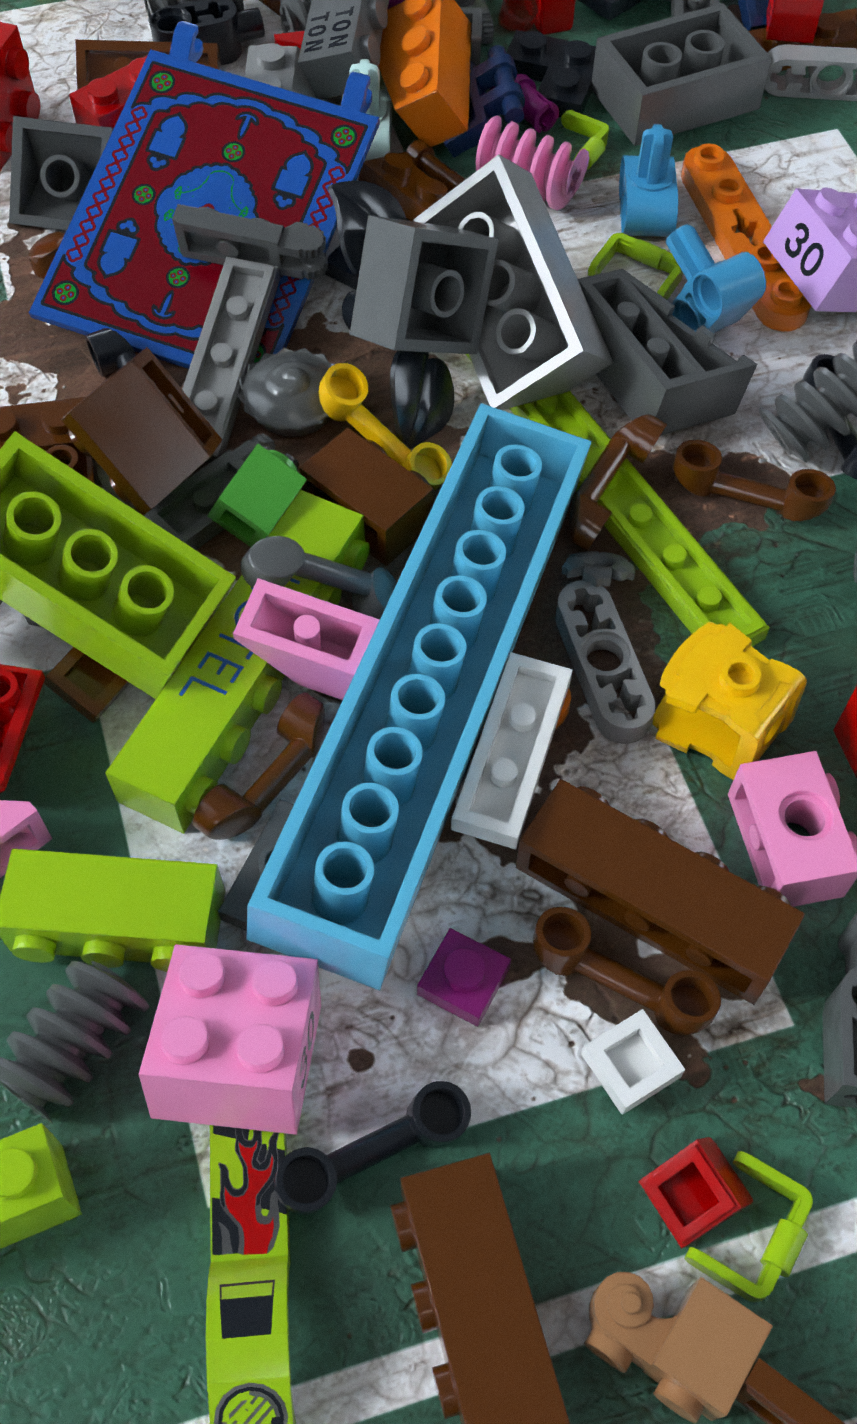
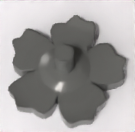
M584 551L571 554L562 566L561 574H565L567 578L582 576L583 581L591 582L595 587H599L601 585L610 586L611 578L618 581L626 579L633 581L636 568L627 562L628 559L614 553L601 552L599 554L598 551Z

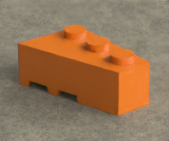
M405 0L388 9V24L383 29L380 44L381 59L378 67L395 111L416 137L430 147L468 131L471 22L455 0Z

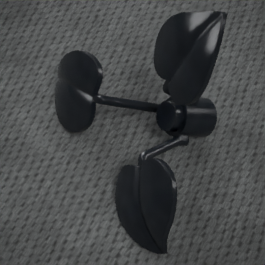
M344 181L332 184L327 189L335 207L338 237L344 259L351 272L358 278L368 215L400 220L407 219L397 199L384 188L366 181ZM356 290L349 292L342 304V316L349 330L351 328ZM397 351L393 357L390 370L393 420L397 438L409 449H412L437 434L448 423L454 408V385L450 371L443 360L429 358V352Z

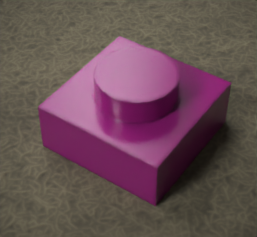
M449 928L417 984V995L479 1027L510 969L511 959Z

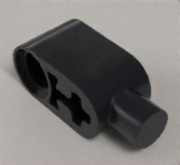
M197 0L156 10L149 18L152 40L154 42H172L174 30L178 22L185 21L196 24L199 28V33L196 36L197 39H200L203 43H218L220 46L221 66L233 63L239 59L242 54L241 42L265 36L263 19L259 8L256 7L237 12V7L231 0Z

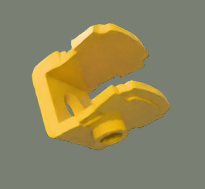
M708 622L679 646L664 669L660 686L666 690V694L655 711L652 724L658 731L656 740L686 754L691 748L710 757L713 760L712 766L720 773L734 780L740 764L758 761L778 734L785 731L794 720L807 684V679L797 669L783 662L767 659L751 646L752 640L730 622L727 626Z

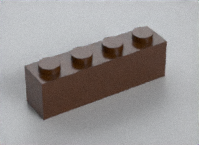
M561 778L519 841L516 869L688 968L705 974L714 983L755 1005L770 982L805 916L804 912L791 906L790 901L777 890L762 885L755 886L729 872L728 867L717 857L705 852L689 850L669 839L666 832L655 823L646 819H633L611 807L608 801L597 791L584 786L575 787Z
M490 1152L400 1178L403 1202L392 1204L390 1208L401 1251L406 1252L416 1249L424 1280L412 1283L410 1286L422 1333L437 1330L445 1363L432 1367L444 1418L448 1419L459 1415L461 1424H570Z

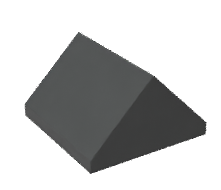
M13 116L9 223L67 231L114 128Z

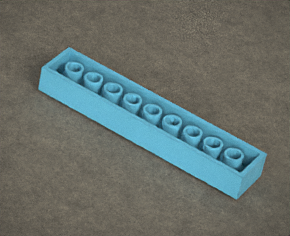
M480 403L247 906L246 940L288 956L318 959L319 968L380 991L492 706L510 652H513L575 494L592 441Z

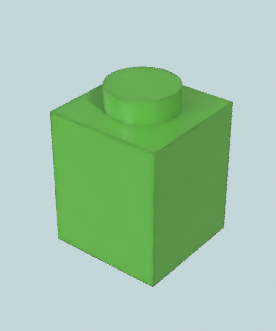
M257 444L219 496L207 517L252 547L257 541L270 534L307 479L297 472L295 464L287 456L275 450L268 451L260 444Z

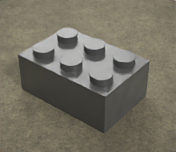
M721 3L597 38L591 90L633 145L637 146L641 144L643 132L646 129H651L653 124H661L664 129L671 130L674 135L760 109L772 58L726 5Z

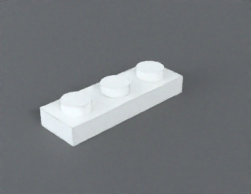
M510 652L451 819V830L516 850L566 698L573 669Z

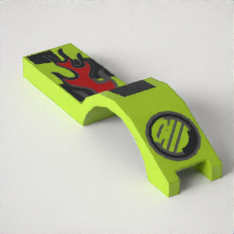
M210 1125L211 1263L206 1298V1372L210 1424H296L291 1384L288 1285L291 1263L289 1210L278 1200L274 1189L276 1170L282 1159L287 1155L285 1133Z

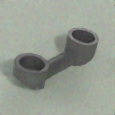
M270 536L257 541L243 556L240 565L245 581L252 588H254L258 578L284 587L296 575L351 592L354 610L377 619H381L397 584L390 572L382 567L376 568L372 573L306 553L298 542L283 536Z

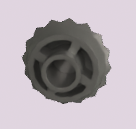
M283 348L277 354L264 353L259 362L248 365L247 375L239 379L242 390L238 394V398L244 403V411L252 415L269 432L284 437H301L314 433L330 420V417L323 410L320 403L318 391L323 376L335 364L329 363L325 354L313 355L306 348L295 352Z

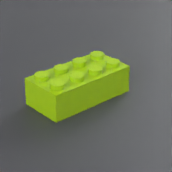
M14 431L0 449V600L156 699L223 603L237 577Z

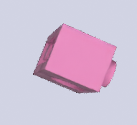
M817 751L740 764L729 789L728 797L758 884L777 890L790 901L793 907L845 897L857 879V836L852 831L847 832L839 811L840 794L837 783L830 773L824 772ZM786 823H795L804 827L810 836L796 834Z

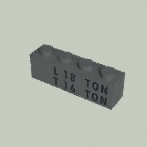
M389 0L311 1L298 64L318 99L343 95L350 67L353 64L360 63L361 59H369L370 64L377 66L380 64V44L383 29L388 24L387 9Z

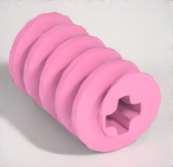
M497 115L492 117L485 124L480 136L476 154V171L499 154L532 173L543 201H547L550 208L557 211L563 209L571 201L583 181L589 162V152L584 148L581 149L574 161L570 160L572 145L566 141L562 143L556 154H554V138L552 136L546 135L543 137L538 147H536L537 137L534 129L528 128L521 139L518 140L519 125L516 122L511 121L508 123L504 131L500 133L502 127L501 117Z

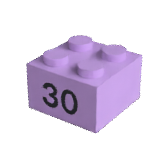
M827 187L821 190L796 188L763 242L815 311L857 312V193L838 192Z

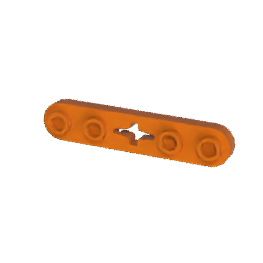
M702 144L692 148L685 155L681 179L722 255L726 260L741 252H749L756 257L765 273V292L752 307L757 318L763 325L781 332L801 328L806 323L811 305L763 241L772 226L733 159L726 151L715 144Z

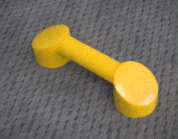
M338 363L331 366L323 376L318 391L320 403L326 414L336 421H347L367 440L379 444L387 456L407 470L420 473L430 486L434 488V491L440 488L452 466L448 453L441 446L430 442L421 443L411 451L361 404L368 394V382L364 374L357 367L348 363Z

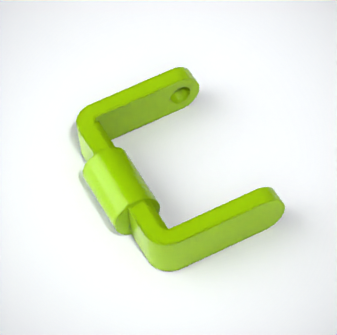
M567 110L561 117L562 125L566 129L590 138L581 148L589 152L587 170H589L605 151L609 126L602 121L573 110Z
M624 233L613 234L592 260L588 269V276L600 274L616 252L622 253L647 266L669 273V276L657 291L666 300L671 296L683 277V272L672 253Z
M738 1151L733 1164L739 1170L793 1201L786 1219L779 1220L761 1257L760 1262L763 1264V1268L754 1284L696 1248L689 1247L684 1259L691 1266L742 1298L755 1303L764 1300L771 1294L779 1276L789 1277L808 1237V1233L802 1227L812 1208L813 1199L806 1187L752 1155Z

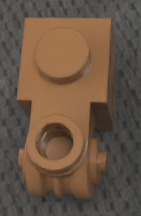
M616 1272L607 1276L592 1294L588 1306L589 1320L592 1326L584 1345L598 1358L623 1373H626L631 1362L643 1369V1373L659 1383L653 1393L659 1401L681 1417L697 1424L701 1414L710 1421L727 1416L773 1325L702 1277L687 1289L672 1318H657L651 1315L654 1304L653 1294L649 1285L640 1276L631 1272Z

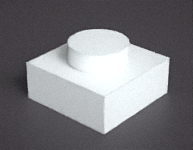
M643 1009L585 1044L581 1055L622 1115L681 1078L685 1071L681 1062Z

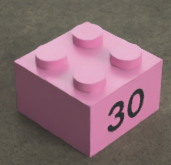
M175 944L139 1071V1078L150 1118L297 1135L321 1011L318 959Z

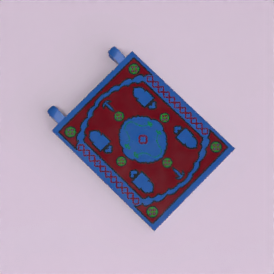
M181 21L178 22L174 30L169 55L150 49L30 308L29 314L33 319L82 335L103 328H109L124 337L135 352L140 353L148 347L157 359L189 369L223 265L182 256L172 221L177 204L196 208L208 207L220 213L249 219L262 218L273 224L283 225L284 228L296 222L307 223L308 226L314 225V227H319L320 231L324 232L326 250H323V253H326L337 228L335 207L327 187L339 182L357 180L379 128L380 119L379 117L366 114L372 102V91L368 89L371 83L370 76L351 72L346 82L341 106L196 63L204 50L203 42L196 38L199 28L196 24ZM284 275L280 278L254 363L259 362L264 353L277 354L283 348H287L314 283L313 279H299Z

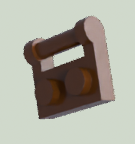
M422 140L414 141L405 152L387 153L384 157L364 161L358 181L376 184L390 192L397 199L406 218L410 221H414L413 219L466 180L436 158L434 149Z

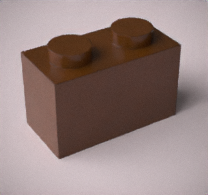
M348 427L299 467L300 474L307 479L301 488L303 491L364 515L365 541L370 546L369 554L385 566L389 565L418 539L434 504V488L430 486L420 473L407 470L387 456L379 444L371 440L366 441Z

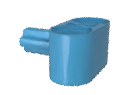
M653 124L651 129H646L643 132L639 156L623 155L619 176L621 232L629 236L668 237L676 230L678 188L675 160L673 156H670L674 136L671 130L664 129L661 124Z
M683 225L667 237L666 245L688 280L683 286L682 291L673 300L672 304L675 305L672 315L694 331H697L703 325L711 332L716 333L738 322L763 296L766 289L765 273L756 257L749 252H741L724 261L715 263L693 226Z

